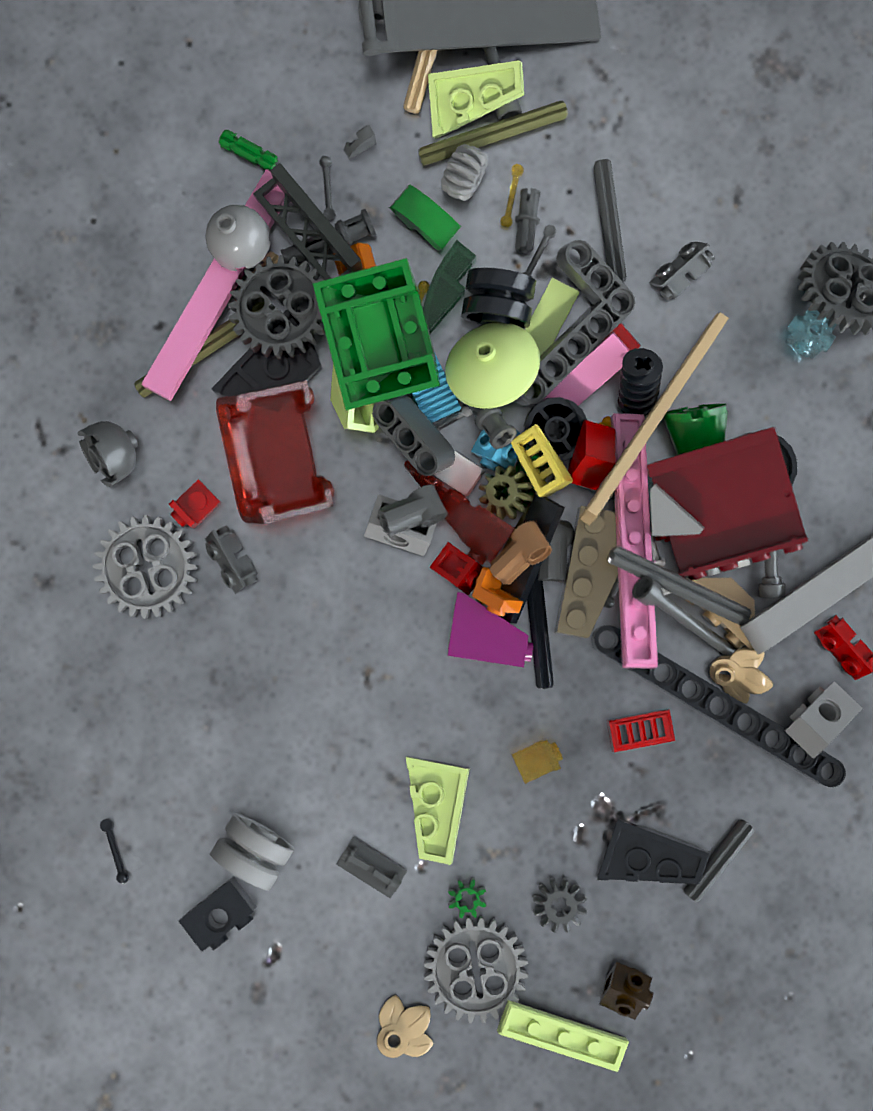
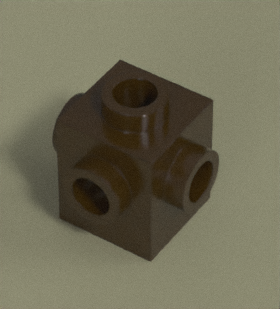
M616 962L605 978L599 1005L611 1009L621 1016L635 1020L641 1010H647L651 1004L654 994L650 991L652 977L635 968H630Z

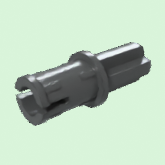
M528 188L521 189L519 215L515 216V222L518 223L515 249L522 253L533 251L536 225L540 222L537 213L541 192L534 188H531L530 194H528Z

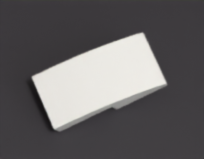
M454 450L455 461L453 465L434 474V476L468 497L485 470Z

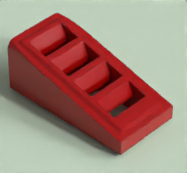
M670 709L607 720L612 752L675 741ZM662 717L665 736H659L656 718ZM646 720L650 721L652 738L648 739L644 726V721ZM637 722L640 740L634 741L631 724ZM620 725H625L628 742L622 743Z

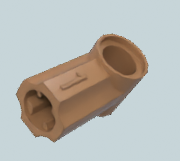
M534 521L518 526L511 534L513 541L490 562L491 567L489 569L491 573L503 584L510 585L530 565L543 561L552 552L550 544Z

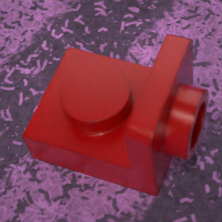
M198 479L176 501L172 500L169 503L170 507L174 510L170 515L183 528L188 524L191 528L195 529L221 502Z
M447 542L430 566L433 571L466 595H469L475 589L477 577L483 568L477 561L449 542Z

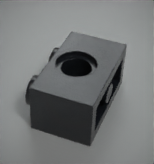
M233 876L182 916L178 922L201 952L209 946L214 951L228 939L226 936L228 931L233 927L241 930L254 919L251 913L254 912L257 906ZM214 909L224 910L228 916L227 923H216L212 918V911Z

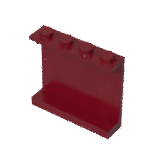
M774 426L646 465L653 484L661 487L704 526V530L700 534L669 536L679 568V575L687 576L691 581L706 577L707 570L719 567L720 572L729 571L739 567L738 561L751 558L752 563L764 561L771 558L770 552L783 549L784 554L792 553L803 549L802 543L809 542Z

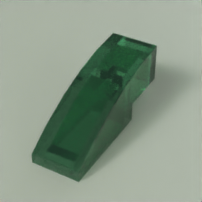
M456 240L444 256L426 294L423 310L430 335L465 295V287L459 282L476 263V255L458 240Z

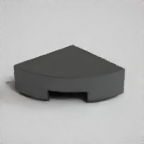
M366 125L356 133L358 139L345 144L344 152L349 160L376 144L375 134L370 125Z

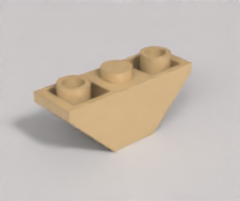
M700 578L693 580V582L751 610L750 618L755 616V600L732 578ZM686 600L692 606L694 605V603ZM702 608L705 611L702 616L713 627L717 628L720 625L728 633L725 638L736 649H753L740 629V625Z

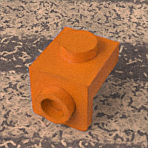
M483 567L480 575L477 577L472 597L488 605L486 609L493 614L505 616V613H519L523 601L501 590L502 582L493 576L489 567Z

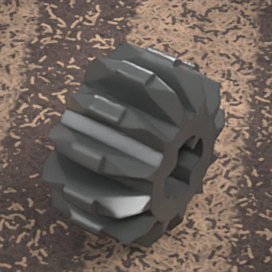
M553 877L549 879L552 886L551 889L548 890L543 884L539 885V890L544 894V897L539 895L533 896V902L542 905L533 909V913L535 916L544 915L539 922L542 927L547 926L552 921L551 931L553 933L558 931L559 924H562L564 931L568 933L570 932L568 922L572 921L577 926L581 924L576 913L581 915L587 914V909L578 905L584 903L587 898L585 894L576 895L580 890V886L577 883L568 889L569 880L563 877L561 886L558 887ZM557 898H563L565 904L568 905L565 910L563 907L561 908L562 912H556L554 905H552L554 900L558 903Z

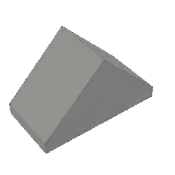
M655 484L650 489L652 536L700 534L704 530V526L661 487Z

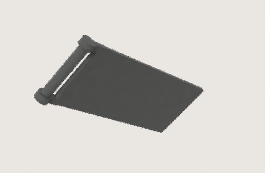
M360 0L365 40L362 43V50L366 56L405 51L588 42L601 39L597 0H381L386 41L377 40L372 0Z

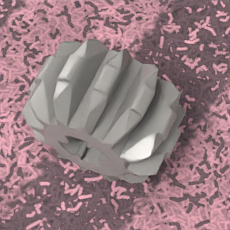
M467 144L457 147L443 172L444 175L441 179L442 190L447 192L448 195L463 201L471 198L477 190L488 165L487 154Z

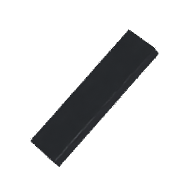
M535 493L523 524L529 521L536 522L550 544L565 507L548 497H539ZM543 561L530 565L510 585L502 583L501 590L523 601L519 613H505V616H500L507 622L517 624Z

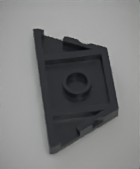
M299 305L296 307V312H301ZM286 309L283 314L294 326H299L300 323ZM286 324L276 325L272 333L280 334L284 331ZM308 341L304 343L306 352L303 353L296 347L294 348V357L292 358L286 350L283 351L281 359H277L273 350L268 358H266L262 354L261 348L256 353L249 348L211 389L218 395L279 412L322 366L314 345Z

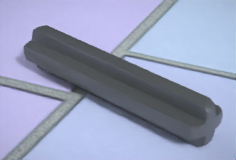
M742 819L739 820L708 859L700 884L687 885L684 892L693 901L699 902L752 836L755 829L749 823Z

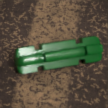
M228 129L222 132L218 141L221 147L228 151L233 150L234 154L255 165L259 163L260 167L264 170L270 171L276 166L278 158L275 154L268 150L264 152L262 147L243 137L237 138V134Z

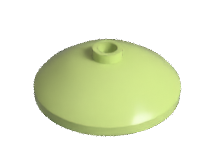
M495 322L485 324L466 333L453 346L446 361V380L452 393L466 405L482 409L500 407L513 402L529 389L539 371L540 354L534 339L523 328L511 323L502 324Z

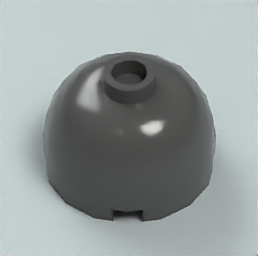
M100 421L78 431L79 436H84V439L79 441L83 454L94 473L101 470L106 477L100 480L104 485L110 487L123 480L132 472L136 464L137 455L135 448L138 447V443L130 430L125 432L115 423Z

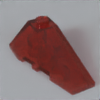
M406 460L403 465L404 469L419 488L431 484L435 486L448 513L444 521L461 543L470 550L467 555L481 565L485 561L490 563L496 558L515 528L482 506L473 507L463 494L451 488L446 489L443 487L444 484L434 476L420 474Z

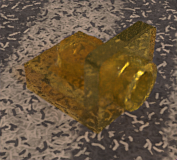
M546 738L511 754L525 784L551 771L561 769L558 761L563 760L556 742L549 744Z

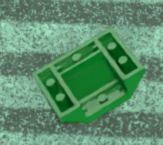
M407 258L313 283L345 410L440 386L436 357L420 294Z

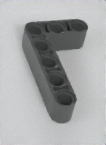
M575 240L564 245L558 251L556 258L561 270L587 297L592 305L540 356L539 371L532 383L534 395L531 399H528L523 394L514 400L520 405L525 406L541 402L635 307L633 293L586 241ZM571 249H575L580 255L578 264L573 263L570 259L569 253ZM593 272L598 274L601 279L599 288L595 287L591 282V274ZM613 296H617L621 300L622 306L620 311L615 310L612 306ZM592 317L596 318L600 323L598 333H595L590 328ZM570 339L575 340L578 344L576 355H573L568 350L567 345ZM548 360L552 361L556 366V374L553 377L549 376L545 369Z

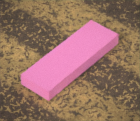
M612 332L544 399L561 397L571 400L579 406L622 368L624 355L630 351L629 348Z

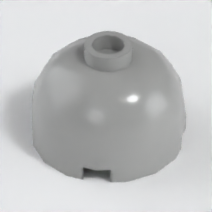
M228 205L212 215L207 224L205 234L207 248L215 260L222 267L230 271H237L235 268L246 267V269L254 267L264 259L271 244L269 240V226L258 212L245 205Z

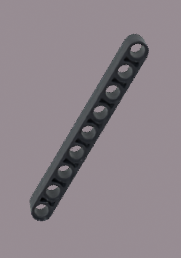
M611 625L597 628L591 637L594 649L622 666L621 630ZM605 630L612 632L615 637V643L609 649L603 648L599 643V636ZM657 652L658 665L663 663L670 670L669 677L663 682L656 679L654 675L655 668H626L816 783L827 787H836L844 781L846 769L839 760L821 751L814 759L807 753L806 759L802 763L797 764L794 761L793 754L800 745L785 732L786 728ZM688 680H692L697 686V692L691 698H686L682 693V686ZM719 696L724 701V709L719 714H713L710 710V702L713 698ZM747 713L752 719V724L749 729L742 731L738 727V718L742 714ZM771 730L777 731L779 735V741L774 747H769L765 741L766 734ZM831 763L834 767V774L830 779L824 780L821 775L822 767L825 764Z

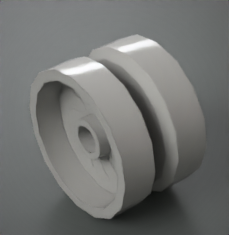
M234 813L225 827L231 839L219 838L210 855L219 865L240 879L261 889L270 890L279 876L273 864L285 865L294 848L264 825L241 814Z

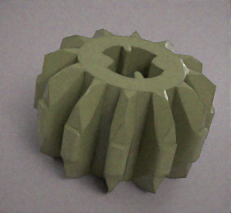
M510 465L505 471L500 466L495 467V477L486 473L485 479L489 481L488 485H479V489L486 492L485 495L479 498L480 503L487 504L485 512L490 515L495 513L496 518L499 520H503L506 515L512 520L516 519V509L523 513L527 512L523 502L524 500L528 502L533 500V496L525 493L533 488L532 483L524 482L527 474L523 471L516 473V468ZM505 487L508 488L507 491L510 494L507 499L504 498V493L502 492Z

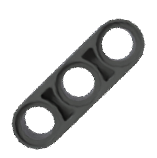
M403 395L375 403L372 413L375 422L420 474L431 476L453 465L455 461L453 447L411 398Z

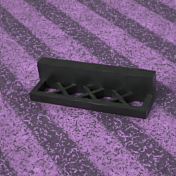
M279 163L270 170L273 178L254 192L253 195L312 267L318 270L321 278L324 280L331 279L326 272L327 260L341 261L347 270L340 276L360 271L363 268L361 259L283 165ZM279 186L285 194L284 206L271 205L264 196ZM289 200L294 204L295 207L288 206ZM276 211H281V212H283L282 218L279 216V214H278ZM288 212L301 213L304 216V230L289 228L286 224ZM309 224L314 228L315 231L308 230ZM296 235H303L302 242ZM307 236L321 237L324 240L323 254L309 252L306 248ZM328 248H330L335 255L328 254ZM316 259H323L322 266Z

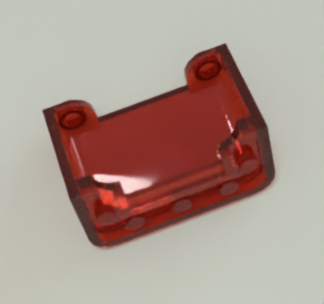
M307 380L224 396L216 401V413L236 505L241 519L246 523L267 524L333 507V486L324 476L317 475L307 431L304 413H308L311 405L314 404V394L308 386Z

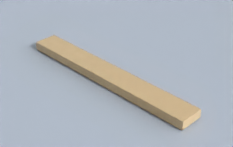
M719 312L710 321L617 460L615 466L581 514L580 520L590 526L599 515L729 318Z

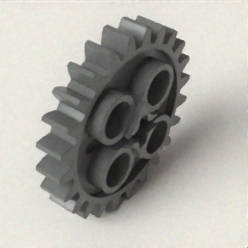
M830 242L827 247L820 245L816 251L813 250L800 267L802 271L797 279L802 282L798 289L805 291L801 298L802 301H811L812 303L808 310H818L820 313L817 319L822 320L826 317L829 320V328L836 323L839 325L841 333L849 327L853 335H856L860 329L867 335L873 329V259L868 257V249L864 250L863 253L858 252L856 244L851 249H848L845 242H841L838 248L833 242Z
M283 255L279 256L277 264H274L271 258L267 257L266 266L262 267L258 263L255 265L256 271L254 273L247 269L244 270L247 276L246 281L236 279L241 289L240 291L234 290L230 292L237 301L228 303L231 311L236 312L230 315L229 319L233 324H237L233 328L234 332L237 335H242L240 340L244 345L251 343L250 348L254 353L261 348L262 354L268 358L273 350L277 359H281L283 351L286 350L292 358L294 357V348L298 347L305 353L306 347L304 343L308 341L316 345L317 343L313 335L315 333L319 335L325 334L320 326L323 322L313 288V283L324 281V279H318L320 274L316 268L310 271L308 262L304 261L299 266V262L294 256L289 264L286 263ZM283 280L288 281L284 289L275 290L277 283ZM266 288L282 306H285L290 315L300 323L299 326H294L281 310L276 308L271 300L261 292V289ZM265 302L262 310L252 312V308L256 303ZM309 302V307L305 311L296 312V307L300 303ZM286 324L284 331L280 334L272 333L276 325Z

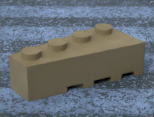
M580 506L577 510L574 538L571 542L567 563V578L563 584L555 626V633L580 638L590 637L618 576V567L610 564L607 560L610 550L617 546L615 512L601 510L589 526L580 520V516L586 506Z

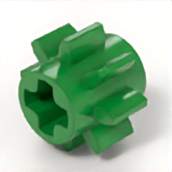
M459 878L457 890L448 889V894L455 897V900L449 903V909L458 907L460 910L459 918L461 919L465 912H471L472 916L476 918L477 907H486L487 905L484 900L479 899V896L483 895L486 889L485 887L477 889L475 887V878H472L469 884H463V881ZM463 891H467L469 895L475 894L472 897V904L467 905L465 901H459L462 899Z

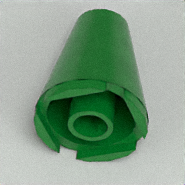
M725 403L703 404L694 408L682 407L666 412L664 421L677 455L725 441L728 415Z

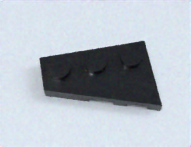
M618 818L597 880L700 884L710 852Z

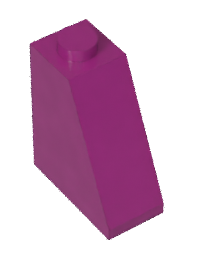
M457 592L447 656L524 667L525 661L531 662L533 643L528 642L529 635L500 616L489 612L486 607L466 594Z

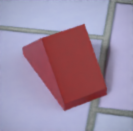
M584 419L568 472L573 479L572 484L597 490L616 464L615 428Z

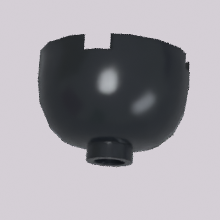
M561 397L546 398L536 403L528 412L524 422V431L535 424L538 425L561 461H566L573 457L584 419L587 420L583 410L571 400ZM535 439L527 443L529 448L537 444ZM539 451L536 455L541 457L543 453Z

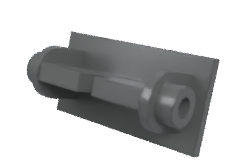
M697 241L686 244L679 251L680 255L672 263L669 262L661 266L655 273L656 277L649 283L662 287L663 289L660 291V294L667 301L671 298L675 299L691 285L685 276L687 272L696 280L712 266V261L715 257L709 250H706L710 245Z
M226 525L216 532L215 530L211 531L205 538V547L211 559L216 560L222 569L221 577L226 586L232 587L236 594L244 586L248 587L257 582L258 579L255 575L258 573L248 555L246 554L238 559L234 555L244 549L234 530H229Z
M354 837L336 863V865L388 898H391L393 893L397 891L407 872L404 868Z

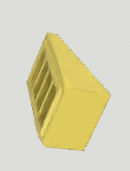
M533 425L516 436L511 442L539 497H549L573 482L565 465L538 425ZM533 439L537 441V444L528 450H525L523 447ZM542 451L543 455L535 461L531 459L533 455ZM548 462L550 467L540 473L538 468ZM554 474L555 480L550 483L544 480Z

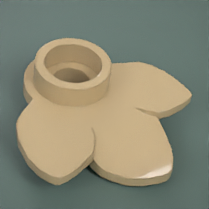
M751 648L737 649L731 656H721L711 663L709 670L711 679L716 684L722 686L725 693L742 703H748L750 694H762L773 687V682L762 671L757 669L764 658V652L757 654ZM721 671H728L730 675L722 674Z
M397 995L390 997L384 1003L379 1013V1023L382 1029L379 1031L376 1040L378 1050L389 1058H397L403 1054L419 1057L428 1052L434 1044L424 1034L430 1023V1008L428 1006H414L405 1010ZM391 1035H396L399 1039L398 1045L394 1048L388 1044V1038Z

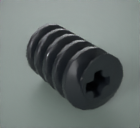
M635 348L624 355L618 392L619 397L617 400L618 406L624 414H644L646 416L658 400L663 364L660 357L652 350Z

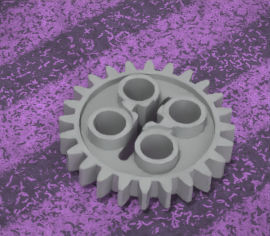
M148 515L143 516L142 524H139L137 518L133 516L130 518L131 526L129 527L124 522H118L120 532L117 533L109 529L108 533L112 538L110 542L100 540V543L106 548L105 551L95 552L96 556L102 558V563L94 564L93 568L102 570V574L95 577L94 581L105 583L99 590V593L105 594L110 592L111 595L107 603L113 604L119 601L118 612H123L129 607L130 617H135L138 610L141 611L143 619H148L150 610L153 611L156 617H161L162 607L168 612H173L171 602L174 601L182 605L184 602L180 594L182 592L186 594L192 593L186 587L187 582L197 581V579L189 575L190 571L198 569V566L190 564L189 561L196 557L197 553L187 552L186 550L190 547L192 541L185 540L181 542L180 539L185 532L180 529L172 533L174 529V523L172 522L167 523L163 528V520L158 516L153 524H151ZM139 539L143 543L145 560L153 564V567L148 569V574L155 590L153 595L149 593L147 574L139 571V567L144 565L143 557L137 545ZM156 539H161L165 544L164 552L159 556H153L150 551L151 543ZM130 547L134 552L133 560L128 564H123L120 561V552L122 549ZM163 570H169L173 575V580L167 587H162L158 582V575ZM133 578H138L142 586L140 592L136 595H131L127 590V584Z
M482 915L479 916L477 924H473L470 916H466V925L461 926L455 919V930L451 931L443 926L442 931L445 937L443 939L438 936L433 937V941L438 947L427 948V953L433 959L425 960L424 967L432 969V971L424 974V980L434 981L428 987V993L438 992L439 994L436 996L434 1003L438 1005L445 1001L444 1013L447 1014L452 1009H455L456 1020L458 1021L464 1013L468 1014L470 1024H472L475 1015H479L482 1023H486L487 1013H491L497 1020L499 1019L497 1009L501 1007L504 1010L508 1000L518 1003L519 998L515 990L525 991L526 989L525 985L519 981V979L528 978V972L520 969V967L528 964L527 958L518 957V955L525 951L523 945L514 947L513 945L518 939L517 935L513 934L506 937L508 926L504 925L497 930L496 919L494 918L488 926L484 925ZM470 941L475 942L478 965L482 968L480 969L483 990L481 998L477 997L473 971H470L472 969ZM487 943H493L498 947L497 954L492 958H486L480 953L482 946ZM455 948H461L466 952L467 956L464 961L455 963L449 959L450 951ZM491 976H499L503 979V984L499 989L491 990L485 985L486 980ZM459 981H467L472 986L470 992L465 995L457 994L453 987Z

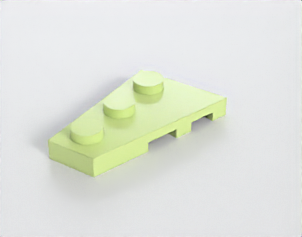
M518 60L428 74L432 135L435 139H438L525 95L522 62Z
M406 757L411 785L409 786L410 794L413 800L415 815L414 824L419 859L451 865L453 863L470 769Z

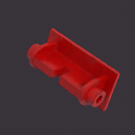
M834 615L826 622L827 625L814 631L823 647L835 656L841 663L844 671L855 680L873 673V652L861 639L852 645L850 641L857 634L843 617L839 619L837 615Z

